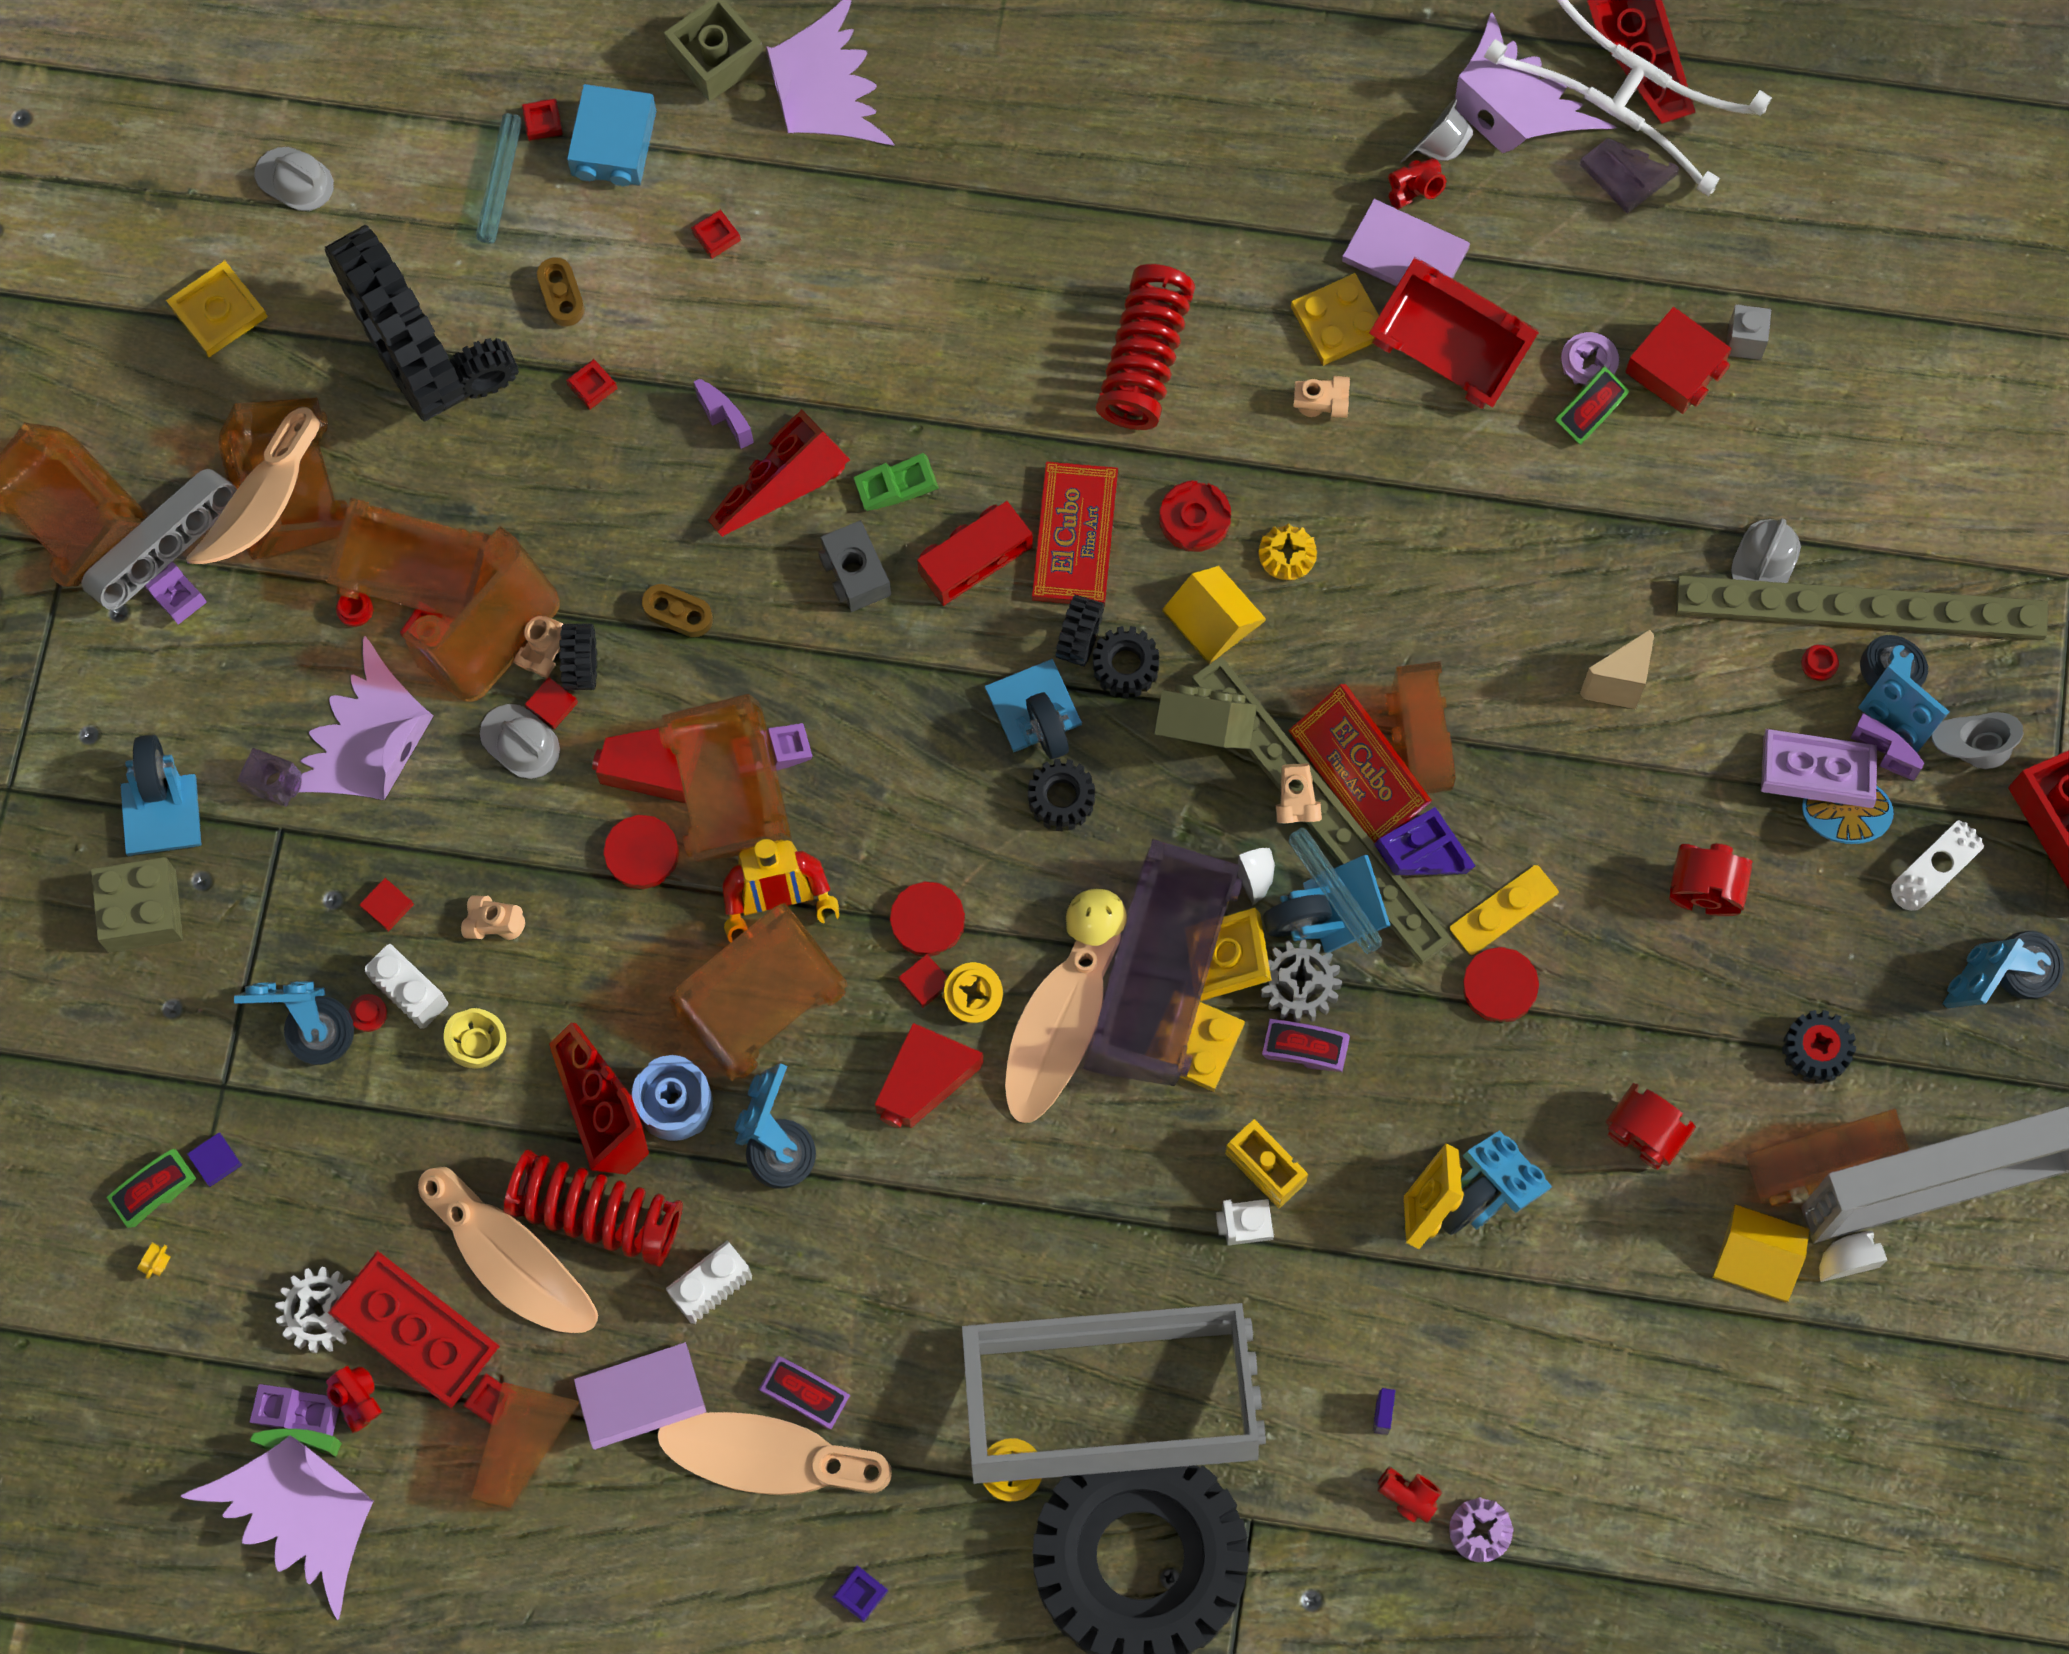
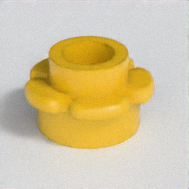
M152 1242L137 1268V1270L146 1274V1279H150L152 1274L158 1277L161 1276L171 1256L165 1254L167 1245L161 1247Z

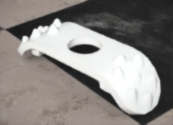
M1956 821L1895 880L1891 888L1895 902L1903 909L1909 911L1919 910L1929 902L1984 848L1982 838L1976 834V829L1970 828L1966 822ZM1944 852L1950 856L1952 867L1948 872L1943 873L1934 869L1931 862L1934 853Z

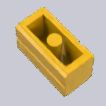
M1255 1119L1226 1146L1225 1154L1278 1209L1307 1182L1308 1173L1297 1162H1292L1293 1158Z

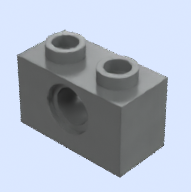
M861 520L821 536L823 550L818 551V555L825 571H833L837 581L833 582L832 585L840 603L846 601L850 611L853 612L891 596L890 582ZM850 563H858L862 566L856 572L844 570L845 566Z

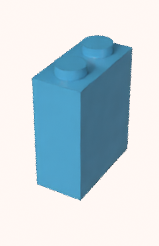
M584 84L567 157L571 176H576L583 181H594L595 179L611 181L618 186L641 185L656 115L653 94Z

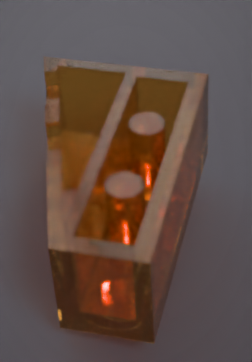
M1441 661L1396 667L1391 693H1386L1388 715H1395L1396 727L1392 728L1394 749L1401 750L1403 762L1427 794L1451 791L1456 780L1450 732H1447L1443 708H1447L1445 696L1441 697L1438 682L1439 674L1442 673Z
M503 1382L472 1494L473 1502L512 1511L544 1459L580 1407V1401Z

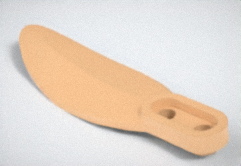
M306 407L298 408L284 418L264 452L265 460L257 465L239 486L212 528L187 556L186 560L188 563L207 564L230 558L251 547L274 526L293 492L299 472L300 460L312 440L316 437L320 427V421L311 409Z
M1121 934L1111 937L1099 946L1087 945L1076 940L1067 960L1056 967L1043 980L1027 1003L1011 1041L1005 1080L1008 1107L1011 1115L1017 1121L1031 1123L1041 1117L1059 1097L1079 1066L1099 1020L1103 1003V976L1120 943ZM1084 959L1092 961V964L1088 967H1083L1079 963Z
M436 1167L426 1170L421 1175L418 1190L422 1200L451 1228L456 1243L473 1273L502 1304L525 1319L555 1331L582 1333L591 1330L596 1325L598 1313L586 1291L532 1232L512 1216L504 1213L503 1210L483 1203L451 1169ZM433 1182H435L437 1185L436 1193L433 1189ZM458 1208H461L463 1212L462 1219L458 1216Z
M732 1412L703 1413L661 1427L658 1431L659 1445L678 1465L713 1483L744 1492L767 1495H793L815 1491L827 1486L865 1493H877L889 1484L892 1475L889 1462L877 1452L831 1445L824 1438L807 1428L762 1415ZM833 1461H839L841 1464L840 1470L835 1474H830L828 1472L829 1464ZM871 1467H876L879 1470V1474L874 1480L866 1479V1472Z

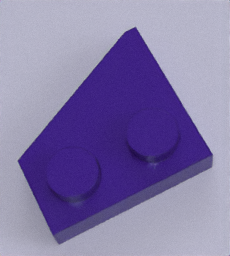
M1436 807L1381 837L1374 844L1394 875L1467 874L1475 867V864Z

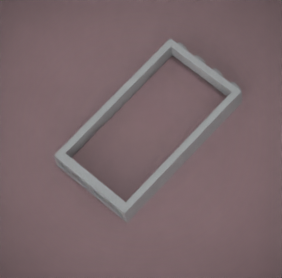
M2069 1107L1829 1173L1801 1206L1813 1244L2068 1173Z
M1242 1303L962 1326L974 1484L1259 1460V1445L1266 1444L1264 1420L1256 1421L1255 1410L1262 1409L1260 1386H1252L1251 1380L1252 1375H1257L1255 1351L1248 1352L1247 1341H1253V1328L1251 1318H1244ZM1232 1334L1244 1435L987 1455L980 1355Z

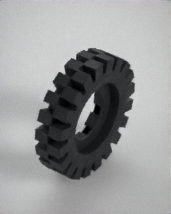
M365 224L325 246V253L329 259L330 266L338 278L337 280L344 294L350 301L351 308L364 326L366 335L372 345L376 347L380 359L386 369L390 371L394 382L419 418L425 422L465 400L463 388L458 381L459 378L448 360L449 357L442 343L435 336L434 328L428 317L420 309V303L411 288H408L404 276L396 263H393L388 251L379 242L376 234Z
M1194 1465L1064 1476L1053 1489V1494L1049 1501L1044 1503L1039 1515L1036 1534H1034L1032 1554L1034 1577L1038 1593L1044 1608L1048 1610L1052 1617V1622L1064 1636L1067 1635L1076 1643L1078 1648L1088 1654H1191L1198 1648L1205 1647L1218 1635L1221 1628L1228 1623L1242 1595L1248 1573L1249 1552H1247L1248 1537L1243 1518L1240 1519L1237 1512V1504L1228 1489L1224 1490L1217 1482V1476L1204 1465L1201 1467ZM1146 1512L1163 1518L1176 1530L1183 1545L1184 1563L1179 1578L1169 1590L1151 1599L1137 1600L1118 1594L1105 1582L1098 1568L1097 1548L1103 1532L1117 1518L1129 1513Z

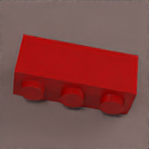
M1008 501L999 506L996 504L985 509L981 513L980 518L969 526L963 524L956 528L950 534V538L940 545L932 544L923 550L920 558L917 559L918 573L944 606L1033 547L1032 532Z

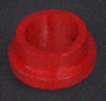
M349 591L338 600L336 613L343 624L350 627H358L368 622L371 618L373 604L365 593Z
M1814 645L1804 652L1801 666L1809 678L1816 681H1825L1832 678L1837 672L1839 659L1835 651L1829 646Z
M364 994L357 997L349 1008L354 1027L363 1032H372L379 1029L387 1018V1007L383 1000L373 994Z

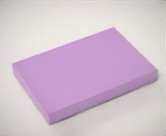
M1374 199L1346 249L1342 262L1397 287L1414 257L1423 260L1453 278L1469 249L1470 243Z
M1770 729L1765 730L1763 737L1761 792L1874 808L1877 785V745Z
M686 1342L574 1379L590 1442L594 1450L706 1413Z

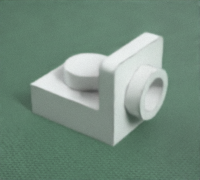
M1268 1199L1233 1204L1231 1200H1224L1222 1212H1216L1219 1235L1226 1234L1227 1246L1273 1240L1274 1238Z

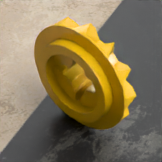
M1289 523L1281 527L1274 526L1270 532L1262 537L1259 546V560L1262 567L1271 576L1281 580H1296L1305 576L1311 571L1317 558L1314 537L1306 533L1303 527H1293ZM1286 540H1290L1293 550H1298V552L1292 554L1289 564H1286L1284 553L1278 552V550L1284 548Z
M976 962L962 964L954 968L944 981L945 986L942 997L946 1002L948 1012L952 1013L960 1021L969 1023L985 1021L992 1017L1001 1005L1003 998L1001 981L997 974L984 964ZM978 978L976 991L986 1000L973 999L967 1005L968 995L959 987H970Z
M1009 1438L993 1444L987 1450V1455L1037 1452V1450L1023 1440ZM1042 1478L1012 1481V1487L1008 1486V1481L983 1484L993 1497L1006 1502L1025 1500L1038 1489Z

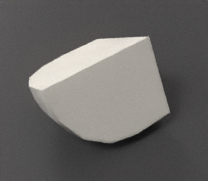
M1259 848L1239 855L1237 875L1252 905L1266 896L1273 882L1275 863L1270 848Z
M1865 1231L1845 1236L1833 1242L1823 1253L1819 1265L1820 1282L1880 1268L1887 1261V1257L1881 1243L1874 1244V1232Z

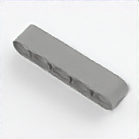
M205 469L200 471L88 569L82 579L83 590L106 609L114 610L123 606L214 525L231 497L237 491V488L214 470Z

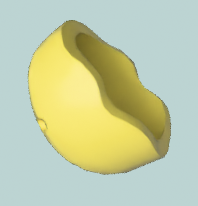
M1090 889L1079 893L1071 901L1066 912V929L1068 934L1075 940L1091 946L1102 945L1111 937L1119 935L1127 921V913L1122 900L1113 892L1105 889Z
M471 1008L458 1012L450 1017L445 1026V1048L451 1059L463 1067L472 1069L487 1067L496 1061L505 1049V1028L497 1016L486 1010ZM469 1023L473 1024L474 1029L469 1028ZM491 1028H494L493 1031L489 1034V1030ZM454 1039L459 1040L461 1043L455 1042Z

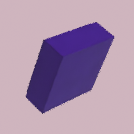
M220 1132L187 1154L210 1187L242 1166Z
M1382 1388L1378 1392L1373 1424L1374 1433L1388 1435L1391 1430L1395 1390Z
M857 1565L832 1597L862 1622H865L888 1593V1589Z

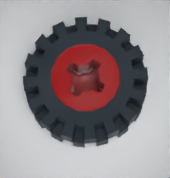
M1816 1010L1809 1011L1806 1016L1803 1014L1798 1017L1789 1028L1783 1040L1785 1044L1782 1047V1054L1787 1056L1784 1060L1786 1065H1792L1794 1068L1792 1073L1795 1076L1799 1073L1804 1076L1802 1080L1808 1083L1811 1079L1815 1080V1084H1822L1824 1080H1828V1082L1835 1080L1838 1075L1840 1076L1853 1060L1852 1056L1856 1052V1046H1853L1856 1040L1855 1035L1848 1032L1851 1026L1847 1022L1844 1025L1840 1023L1839 1020L1842 1017L1837 1014L1834 1017L1828 1016L1829 1011L1822 1010L1820 1014H1817ZM1816 1038H1818V1041H1822L1823 1043H1826V1044H1821V1043L1817 1042Z

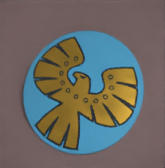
M1876 786L1874 808L1803 798L1802 811L1808 825L1819 835L1838 843L1860 844L1875 840L1889 829L1893 820L1892 803L1886 793L1878 786Z

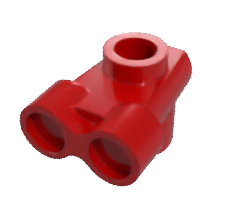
M1430 158L1423 162L1415 160L1407 168L1401 167L1388 176L1392 191L1389 192V200L1395 209H1400L1412 203V199L1420 194L1427 199H1434L1442 193L1446 186V177L1441 173V164L1435 158Z
M346 1366L326 1380L328 1385L327 1397L333 1406L341 1408L345 1416L344 1420L353 1434L366 1427L373 1419L383 1413L374 1397L371 1398L369 1396L374 1392L375 1386L371 1374L365 1368L358 1366L351 1370L349 1366Z
M1389 1466L1377 1482L1379 1485L1377 1491L1390 1501L1398 1503L1399 1505L1396 1509L1406 1519L1416 1522L1420 1518L1428 1523L1437 1511L1436 1501L1442 1494L1441 1490L1432 1481L1420 1474H1416L1409 1483L1403 1478V1475Z

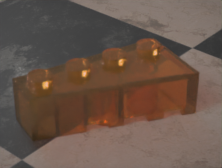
M1895 1108L1747 1154L1746 1158L1762 1204L1770 1203L1771 1207H1777L1792 1202L1793 1196L1808 1193L1811 1196L1829 1173L1910 1151Z

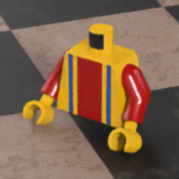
M763 839L756 843L754 848L742 850L739 853L738 865L731 869L723 881L725 914L730 916L724 924V929L729 942L733 943L731 935L736 929H742L745 941L749 939L748 927L745 920L741 918L740 913L744 912V915H750L814 900V896L818 897L816 904L817 918L821 923H825L823 910L826 908L834 910L835 916L838 919L839 904L835 897L828 895V891L831 889L821 862L804 851H797L793 842L789 840L775 843L772 840Z

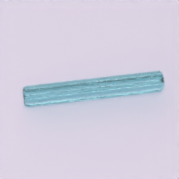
M505 113L502 116L476 230L477 240L482 243L492 244L496 241L522 125L520 116L516 114Z
M1304 828L1293 832L1289 836V844L1359 946L1367 954L1378 950L1382 946L1381 936L1309 832Z

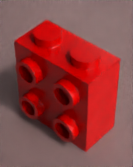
M1673 306L1632 354L1625 373L1677 411L1684 414L1691 404L1697 407L1709 391L1706 386L1712 379L1718 382L1730 367L1727 359L1731 347Z

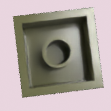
M726 0L708 1L664 32L668 54L709 102L765 64L762 41Z
M1176 684L1175 691L1162 690L1155 735L1224 748L1250 749L1257 704L1246 703V695L1211 691L1209 688Z
M166 857L91 869L97 937L108 953L183 941L176 870Z

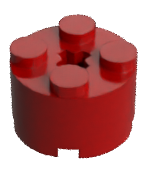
M1714 843L1710 845V849L1699 848L1690 844H1681L1676 856L1669 900L1675 905L1690 911L1693 909V904L1706 908L1705 914L1739 915L1741 910H1744L1753 861L1745 857L1733 855V848L1725 844Z
M1632 1083L1605 1121L1609 1126L1607 1136L1624 1148L1629 1143L1641 1152L1639 1158L1655 1170H1658L1661 1165L1670 1166L1696 1129V1126L1691 1120L1685 1126L1679 1120L1683 1115L1680 1110L1649 1089H1646L1643 1094L1638 1093L1639 1085Z

